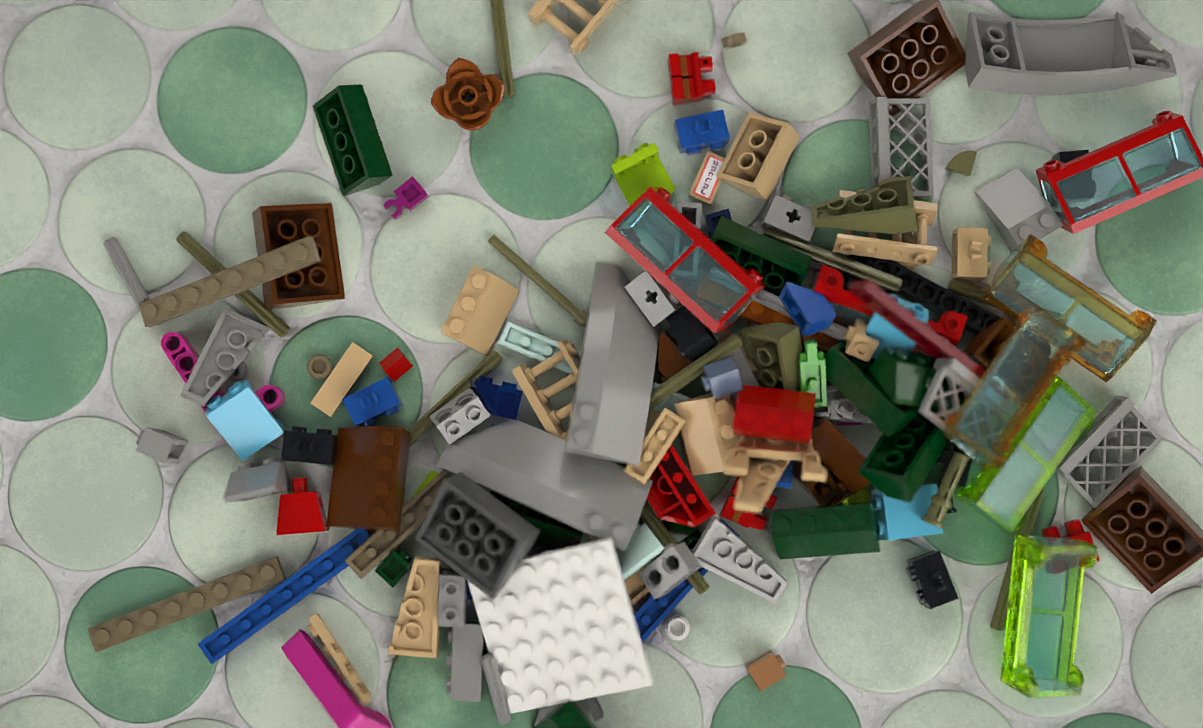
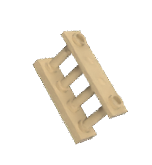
M538 0L528 12L529 21L536 26L541 21L549 23L573 42L570 45V53L575 56L578 51L582 52L585 50L590 42V36L620 0H597L603 7L595 16L574 0ZM556 3H562L588 24L579 35L552 14L551 9Z
M840 190L838 197L847 198L856 195V192ZM914 200L917 244L902 242V233L892 234V241L878 239V233L868 232V237L854 236L853 230L843 229V234L837 233L832 252L931 266L937 253V247L927 246V226H932L938 212V204Z
M561 340L557 342L561 351L533 368L525 364L511 371L546 432L566 440L567 431H564L560 423H562V419L570 415L572 402L558 411L552 410L548 402L550 397L576 382L580 361L577 357L579 353L576 346L572 342H568V340ZM566 359L573 373L546 389H540L536 382L537 376Z

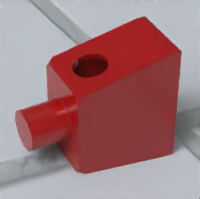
M307 477L293 478V494L280 495L276 534L288 535L329 531V527L326 526L327 518L320 491L308 492Z

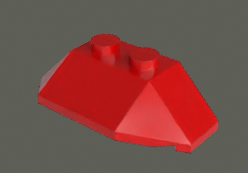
M671 444L649 477L653 482L646 499L659 519L696 527L716 513Z

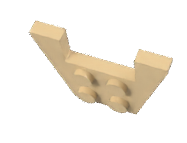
M740 436L739 443L733 448L729 461H726L724 465V474L747 476L748 457L784 459L788 461L801 460L802 480L826 481L825 467L822 468L820 456L812 446V439H810V444Z

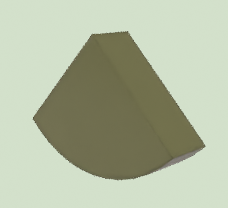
M964 151L957 154L949 161L945 170L970 176L977 152Z

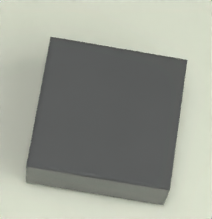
M597 698L584 699L595 721L603 718L604 711Z

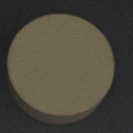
M736 33L721 39L725 49L735 48L747 42L745 33Z
M315 355L308 361L307 370L313 378L323 380L328 378L333 371V363L324 355Z

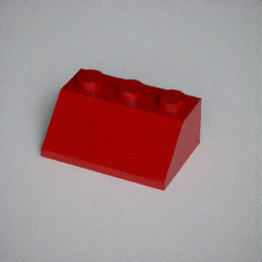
M742 385L743 390L738 391L735 406L734 435L810 444L815 393Z

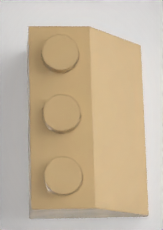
M749 112L716 176L750 196L768 201L800 136L787 122Z
M473 265L441 333L488 356L520 290L499 277Z
M711 393L673 403L676 415L686 421L680 433L691 475L723 472L726 461H729L733 448L740 441V435L733 434L735 413L730 394L714 399Z

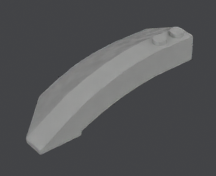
M973 12L968 14L965 72L969 88L1030 95L1081 94L1116 90L1174 77L1177 72L1172 55L1164 48L1160 51L1150 43L1152 39L1138 27L1133 30L1124 22L1125 17L1119 12L1109 16L1069 20H1030Z
M596 262L564 452L639 466L655 371L660 324L653 327L627 292L625 286L630 281L620 267Z
M516 419L459 438L450 445L447 443L437 466L454 474L462 472L479 486L525 505L598 540L612 537L614 547L620 550H626L653 482L648 479L645 485L624 472V467L610 460L564 452L565 440Z

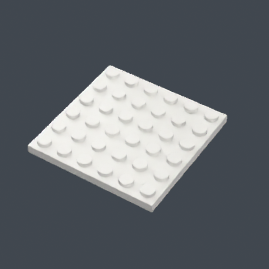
M612 537L526 556L493 600L468 581L488 651L493 654L497 663L510 714L566 703L569 700L576 701L652 686L653 679Z

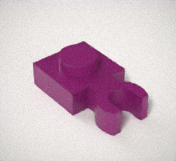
M412 176L394 191L398 198L386 201L383 207L386 210L391 206L397 207L396 212L391 215L395 220L402 215L405 207L411 212L427 199L429 195Z

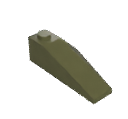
M911 176L885 179L877 182L878 186L866 191L864 188L856 190V195L847 198L839 196L812 206L813 226L886 234L917 231Z
M775 322L743 328L741 333L745 354L748 360H753L754 365L759 370L754 373L756 379L761 380L765 388L800 392L798 359L799 353H802V342L799 326Z

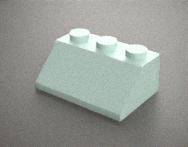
M637 522L626 550L615 548L624 580L665 549L645 523L640 526Z

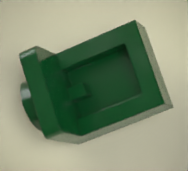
M662 521L677 544L684 542L689 549L695 547L702 535L697 527Z
M395 548L375 569V572L393 588L412 568L413 563L411 560L413 558L403 548L400 551Z

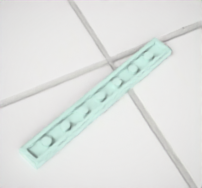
M509 321L498 342L499 345L539 362H543L561 351L557 341ZM578 351L577 357L580 361L581 351ZM566 359L554 366V368L568 374L573 373ZM653 382L652 390L660 385ZM676 392L652 409L661 413L664 408H667L675 413L673 403L687 400L690 397Z

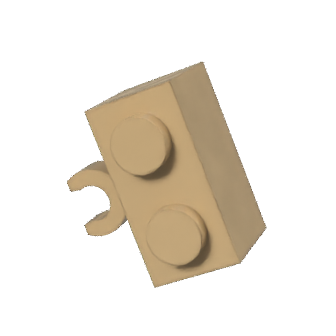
M958 227L952 231L951 279L981 281L990 274L991 261L987 260L988 250L991 248V236L988 235V228Z

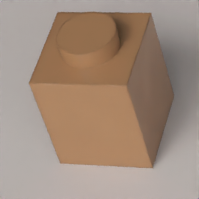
M771 651L745 666L760 691L786 677L783 671L787 667L779 654L775 656Z

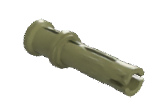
M954 451L936 495L933 494L930 497L931 504L926 515L922 516L921 520L941 529L943 528L942 522L946 512L952 508L950 500L970 457Z

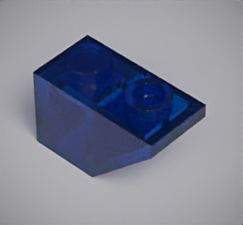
M478 376V380L470 379L469 384L489 414L516 420L523 391L516 389L517 384L502 381L500 386L492 384L493 379L484 376Z

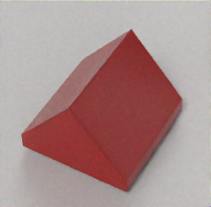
M398 347L379 362L382 369L394 382L414 367Z

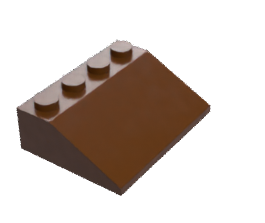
M939 0L918 1L847 53L857 73L874 96L887 97L888 99L920 98L964 66L966 53ZM888 105L891 117L901 112L896 105Z
M332 203L259 206L252 213L258 256L310 236L314 237L320 262L263 283L265 309L290 308L344 300L345 293Z
M388 426L338 428L327 527L400 532L411 432L403 427Z
M1139 467L1126 477L1095 509L1093 508L1081 519L1089 530L1151 594L1203 557V530L1142 467Z

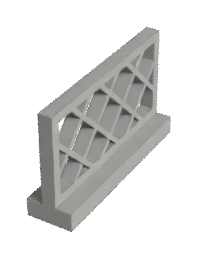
M887 97L872 99L869 101L872 188L878 186L877 182L885 179H892L895 176L898 178L904 177L900 171L908 164L916 172L911 178V182L913 183L920 176L926 183V191H918L912 185L913 197H932L933 169L930 99H888ZM888 105H896L902 111L896 120L889 115ZM914 105H923V116L919 120L909 111ZM905 115L914 123V126L908 132L898 124ZM894 127L903 135V138L897 144L890 139L889 134ZM917 127L924 133V140L920 144L910 136ZM906 139L916 148L909 156L899 148ZM918 151L925 158V164L921 168L911 160ZM894 152L904 160L897 169L890 161V156Z
M937 358L933 365L937 372L919 412L983 462L990 463L1008 420L1016 419L1019 410L955 358ZM943 378L947 379L949 390L945 392L942 391L941 385ZM959 391L964 393L965 403L959 405L957 395ZM950 395L952 408L946 410L944 396ZM937 399L939 412L934 414L929 409L933 400ZM976 404L980 405L982 415L977 418L975 417L973 406ZM964 408H967L969 419L966 422H962L960 411ZM953 412L955 425L951 427L948 423L947 414ZM991 417L999 420L995 430L991 429ZM983 421L985 433L979 435L977 422ZM970 425L972 438L966 439L963 427ZM986 438L987 442L985 452L982 451L980 440Z
M1116 396L1049 465L1055 472L1060 473L1094 509L1163 439L1134 407L1135 403L1129 397ZM1130 412L1134 417V428H1123L1124 417ZM1110 431H1117V445H1106V436ZM1123 431H1134L1133 445H1123ZM1140 431H1147L1153 437L1147 445H1140ZM1093 449H1100V463H1089V453ZM1106 449H1117V463H1106ZM1123 449H1133V459L1129 463H1123ZM1076 466H1083V480H1074L1070 475ZM1089 466H1100V480H1089ZM1106 466H1116V477L1113 480H1105ZM1089 484H1099V494L1094 499L1088 494Z

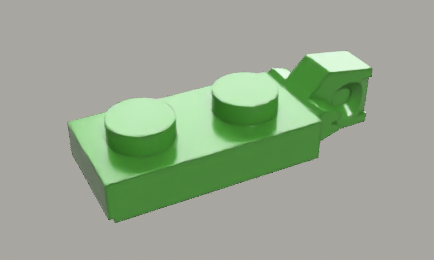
M815 338L804 339L805 353H799L798 359L800 392L815 393L814 408L827 406L825 358L822 351H817Z

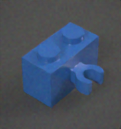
M724 110L676 119L674 123L680 153L686 152L687 155L700 153L701 149L709 147L711 150L724 148L730 138Z
M388 377L342 399L354 425L357 427L372 426L377 423L376 418L384 414L386 417L398 413V407L403 405L391 379Z

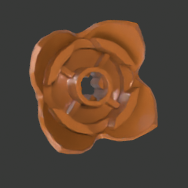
M457 58L447 70L446 83L433 92L431 105L439 115L455 121L459 127L465 130L477 131L489 122L493 110L502 101L504 83L495 75L482 74L478 66L473 62ZM468 93H470L472 97H475V99H472L473 101L467 103V101H463V99L466 98L465 95Z

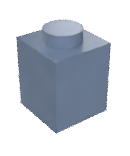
M731 356L702 366L705 375L701 377L705 391L710 390L714 399L743 390L739 370Z

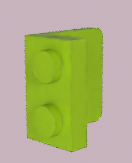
M655 142L650 145L644 143L638 146L634 154L628 157L624 154L613 161L614 164L611 165V173L629 206L649 187L659 188L661 186L670 194L675 192V186L658 157L659 150ZM644 199V200L633 210V212H636V211L640 208V206L645 202L646 199Z

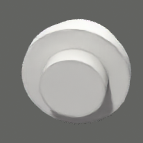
M674 615L666 621L665 632L672 640H683L689 634L690 625L685 617Z

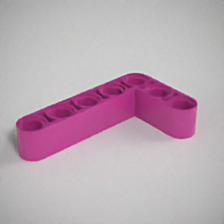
M176 332L166 333L161 339V347L184 382L187 383L199 358V354L186 336ZM175 338H178L180 345L176 350H172L171 343ZM192 358L194 361L193 368L187 371L185 369V362L187 359ZM266 385L255 392L271 413L284 404L285 394L281 388ZM220 388L211 399H213L216 396L222 397L223 395H225L222 388ZM274 390L277 398L270 404L267 401V394ZM207 404L205 406L200 405L206 413Z
M300 629L281 647L284 654L338 728H392V725L384 715L360 704L313 639L305 631Z

